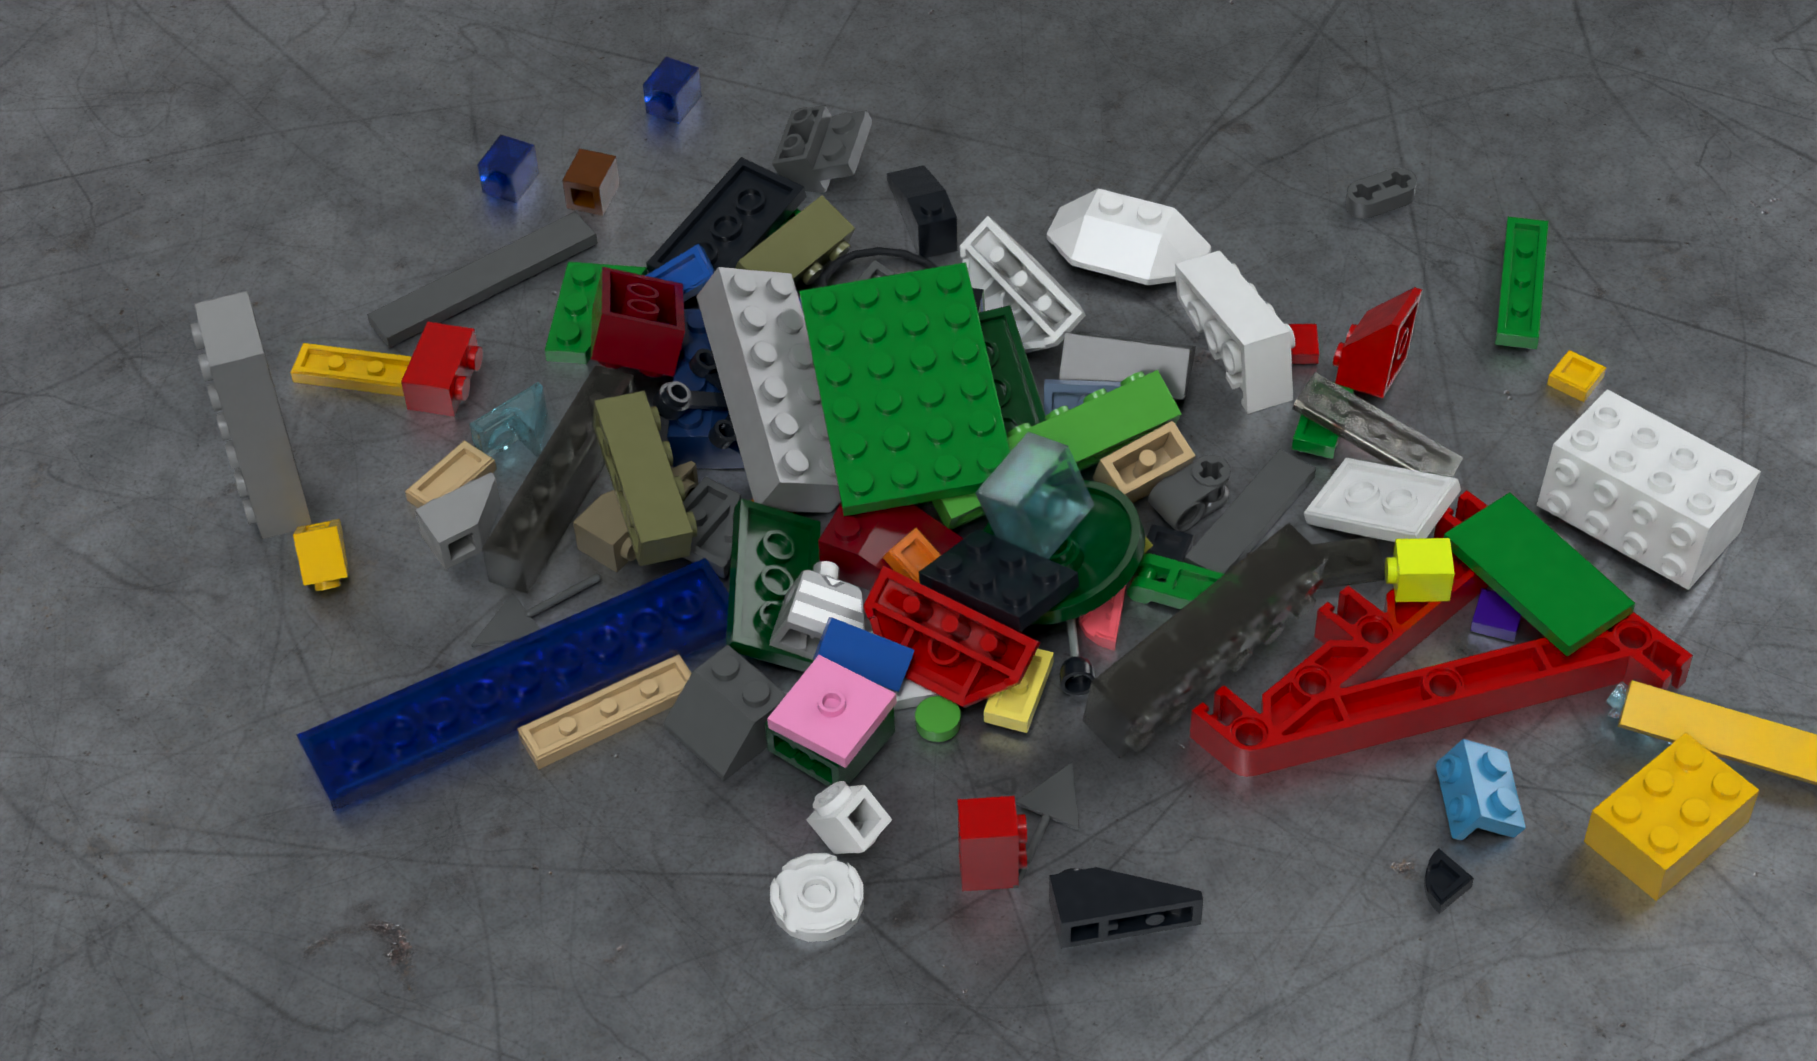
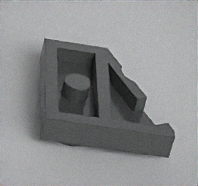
M705 476L685 498V501H683L685 511L693 512L697 524V537L692 538L690 556L683 558L722 578H725L729 572L734 507L741 498L740 493Z

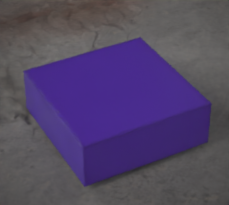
M1482 588L1470 631L1514 642L1522 615L1498 593Z

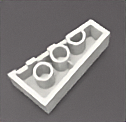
M1220 250L1175 263L1177 298L1198 333L1204 332L1208 350L1215 360L1223 359L1228 371L1225 378L1231 388L1240 387L1242 389L1243 398L1241 404L1247 414L1292 401L1291 348L1295 347V337L1291 327L1279 319L1273 306L1270 303H1265L1258 295L1255 286L1244 279L1235 263L1231 264Z

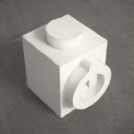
M845 781L836 782L817 794L812 805L815 811L806 819L833 854H859L865 852L875 843L879 834L892 821V818L865 785L848 786Z

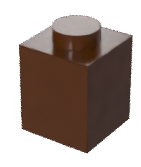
M579 148L562 180L566 208L604 216L620 185L616 156Z

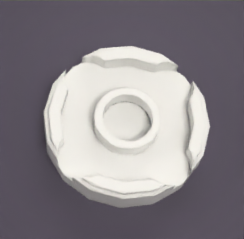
M827 853L805 854L790 860L782 867V872L777 876L776 880L774 877L770 885L771 912L778 926L790 936L807 942L828 941L844 935L858 922L864 909L863 882L853 866L848 862L846 865L843 862L837 861L836 856Z

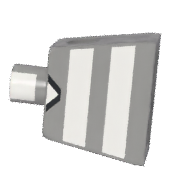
M830 561L817 562L813 566V571H802L787 591L769 645L813 660L829 617L865 630L861 590L857 586L839 580L840 569L835 563Z

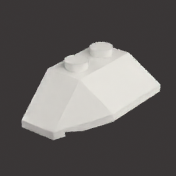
M1099 188L1061 206L1047 232L1049 243L1054 244L1058 252L1070 265L1145 285L1175 282V263L1211 253V245L1174 207Z
M989 216L960 245V257L963 259L962 263L966 262L972 288L984 289L985 311L1008 305L1011 306L1025 353L1058 346L1064 340L1065 333L1071 332L1086 316L1080 304L1032 255Z

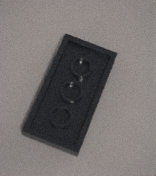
M741 157L646 262L648 273L697 244L704 248L715 271L718 267L735 268L741 258L776 232L806 198L805 187Z

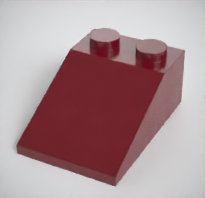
M840 504L818 540L820 561L833 562L839 567V580L871 591L883 566L893 570L882 557L915 528L923 534L940 555L955 546L963 538L914 504L849 516L843 515L842 505Z

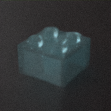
M1027 432L975 492L996 537L1048 560L1094 506L1069 446L1031 432Z

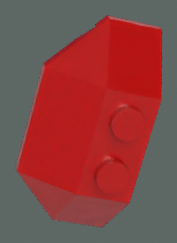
M885 566L881 569L863 605L874 634L915 650L905 678L964 708L1019 685L1040 645V642Z

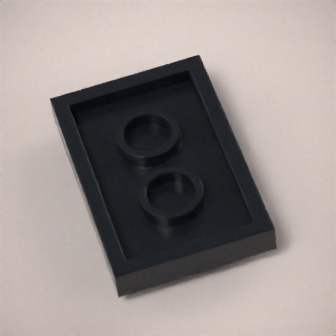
M976 529L919 571L920 584L1019 632H1022L1079 587L1078 572L979 529Z

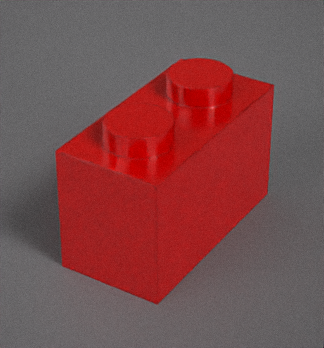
M434 322L426 323L401 380L408 410L455 417L461 401H466L469 396L472 374L480 369L483 360V349L477 344L474 328Z
M1015 796L957 799L958 847L962 892L1013 888L1014 885L1019 886V869H1027V823L1025 814H1016Z

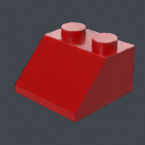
M1414 287L1368 310L1358 325L1352 324L1350 326L1345 343L1340 342L1334 354L1333 366L1338 367L1335 384L1384 398L1407 360L1423 289Z

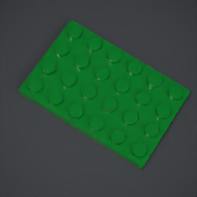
M966 262L799 291L844 516L1016 486L1014 464Z

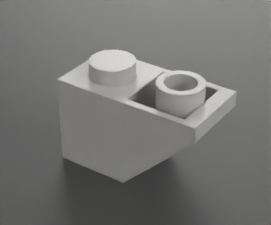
M490 472L415 509L421 537L445 570L484 551L501 506L496 478Z

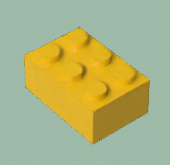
M1685 732L1592 810L1584 842L1657 901L1749 822L1760 790Z

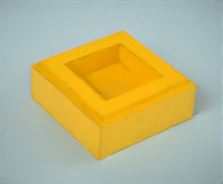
M1568 350L1549 374L1547 385L1579 401L1585 402L1604 378L1606 367Z

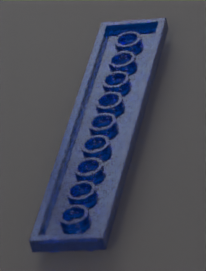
M701 559L297 734L299 745L333 811L512 733L521 726L676 655L684 657L726 638L729 593L707 559Z

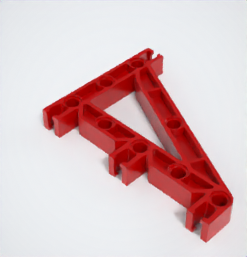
M1466 490L1458 498L1455 517L1452 516L1454 510L1449 507L1435 526L1434 538H1444V533L1488 505ZM1452 552L1455 575L1450 601L1395 602L1393 588L1386 594L1384 611H1381L1349 585L1346 586L1339 593L1337 614L1333 612L1335 606L1330 602H1326L1317 611L1314 637L1324 645L1262 694L1260 713L1223 685L1215 691L1213 714L1209 715L1207 713L1209 706L1204 702L1192 710L1190 738L1231 772L1239 776L1252 777L1619 683L1629 686L1632 680L1667 691L1671 680V685L1678 689L1686 682L1693 655L1633 612L1569 656L1563 654L1545 637L1377 679L1478 596L1482 588L1486 589L1489 587L1487 583Z

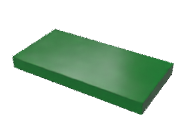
M1510 492L1444 533V538H1450L1452 552L1566 656H1569L1634 611L1635 602Z

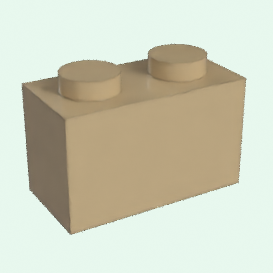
M1171 421L1100 459L1093 479L1096 482L1118 489L1134 503L1149 495L1162 479L1174 475L1193 463L1196 455L1175 423Z

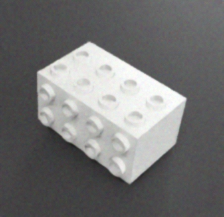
M1607 389L1553 444L1537 506L1689 590L1741 532L1761 471Z

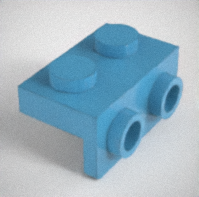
M1462 739L1437 761V774L1453 839L1462 841L1476 828L1513 838L1526 829L1507 751Z

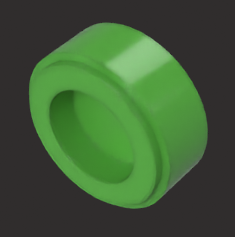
M942 696L926 698L917 706L915 711L917 732L924 739L932 742L950 740L958 733L961 726V715L958 705Z

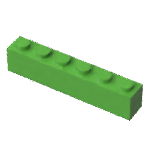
M1156 370L1147 375H1144L1142 371L1134 373L1120 383L1121 387L1107 392L1105 388L1099 389L1083 399V404L1072 409H1069L1068 406L1059 407L1045 416L1046 421L1032 427L1030 423H1024L1009 431L1007 439L1016 473V486L932 501L944 526L950 530L955 529L1011 503L1034 489L1055 483L1097 464L1100 459L1171 421L1176 425L1182 413L1159 371Z

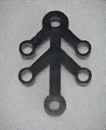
M704 348L697 350L689 361V367L695 375L705 378L722 393L690 391L685 384L679 381H672L663 384L653 397V406L657 407L660 416L668 420H678L688 408L728 411L713 353ZM730 414L725 419L718 420L708 433L710 442L719 449L729 448L736 440Z

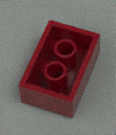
M602 267L592 308L591 360H596L602 366L612 369H618L622 366L639 369L641 373L650 377H661L663 375L674 377L685 334L683 284Z

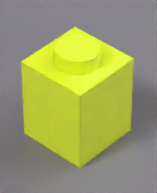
M1450 538L1395 539L1393 557H1386L1385 581L1386 584L1394 585L1395 602L1450 601L1455 575Z

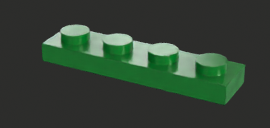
M1509 216L1507 218L1495 345L1537 349L1540 332L1548 221Z

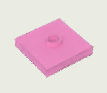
M818 655L767 718L768 728L846 768L896 705V693Z

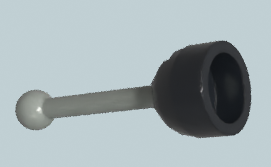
M1074 618L1067 620L1071 658L1062 664L1059 677L1061 689L1065 693L1080 696L1091 692L1096 687L1097 682L1093 665L1088 659L1079 654L1076 621Z

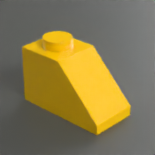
M340 519L297 527L293 533L303 585L314 584L315 591L341 586L340 579L348 577L349 570Z

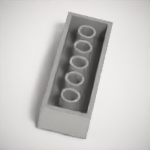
M718 267L698 293L697 300L753 500L756 503L783 511L831 513L841 500L804 315L792 274Z
M248 291L195 303L198 322L191 323L190 327L197 350L204 348L206 350V353L198 355L204 381L214 380V383L208 384L207 388L214 412L223 410V412L217 413L216 417L223 441L229 440L226 441L225 447L231 468L235 469L234 476L240 498L249 496L248 499L242 500L248 524H258L262 539L293 532L299 526L312 524Z

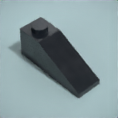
M925 165L887 173V181L917 255L929 258L958 251L957 216L946 190Z
M1098 867L1088 869L1070 868L1059 874L1049 875V903L1061 949L1201 925L1203 896L1199 890Z

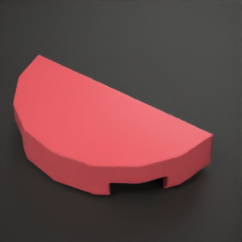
M1128 583L1109 601L1095 610L1078 617L1079 625L1085 636L1100 647L1113 651L1116 649Z

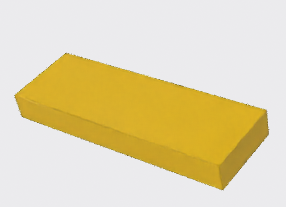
M303 343L290 373L294 383L404 397L401 380L412 356Z

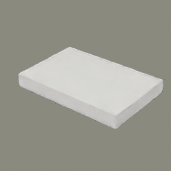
M1345 458L1304 511L1306 523L1309 525L1395 542V539L1427 538L1457 497L1461 487L1457 478Z

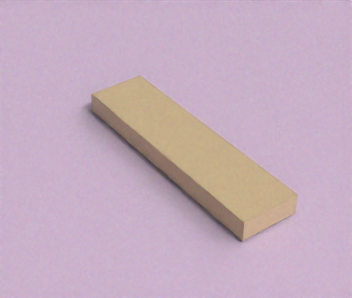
M677 654L517 728L519 739L539 770L673 707L692 673L681 656Z

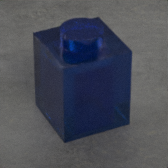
M665 57L643 83L646 113L680 124L702 97L699 68Z
M501 134L477 164L482 193L516 204L539 174L535 145Z

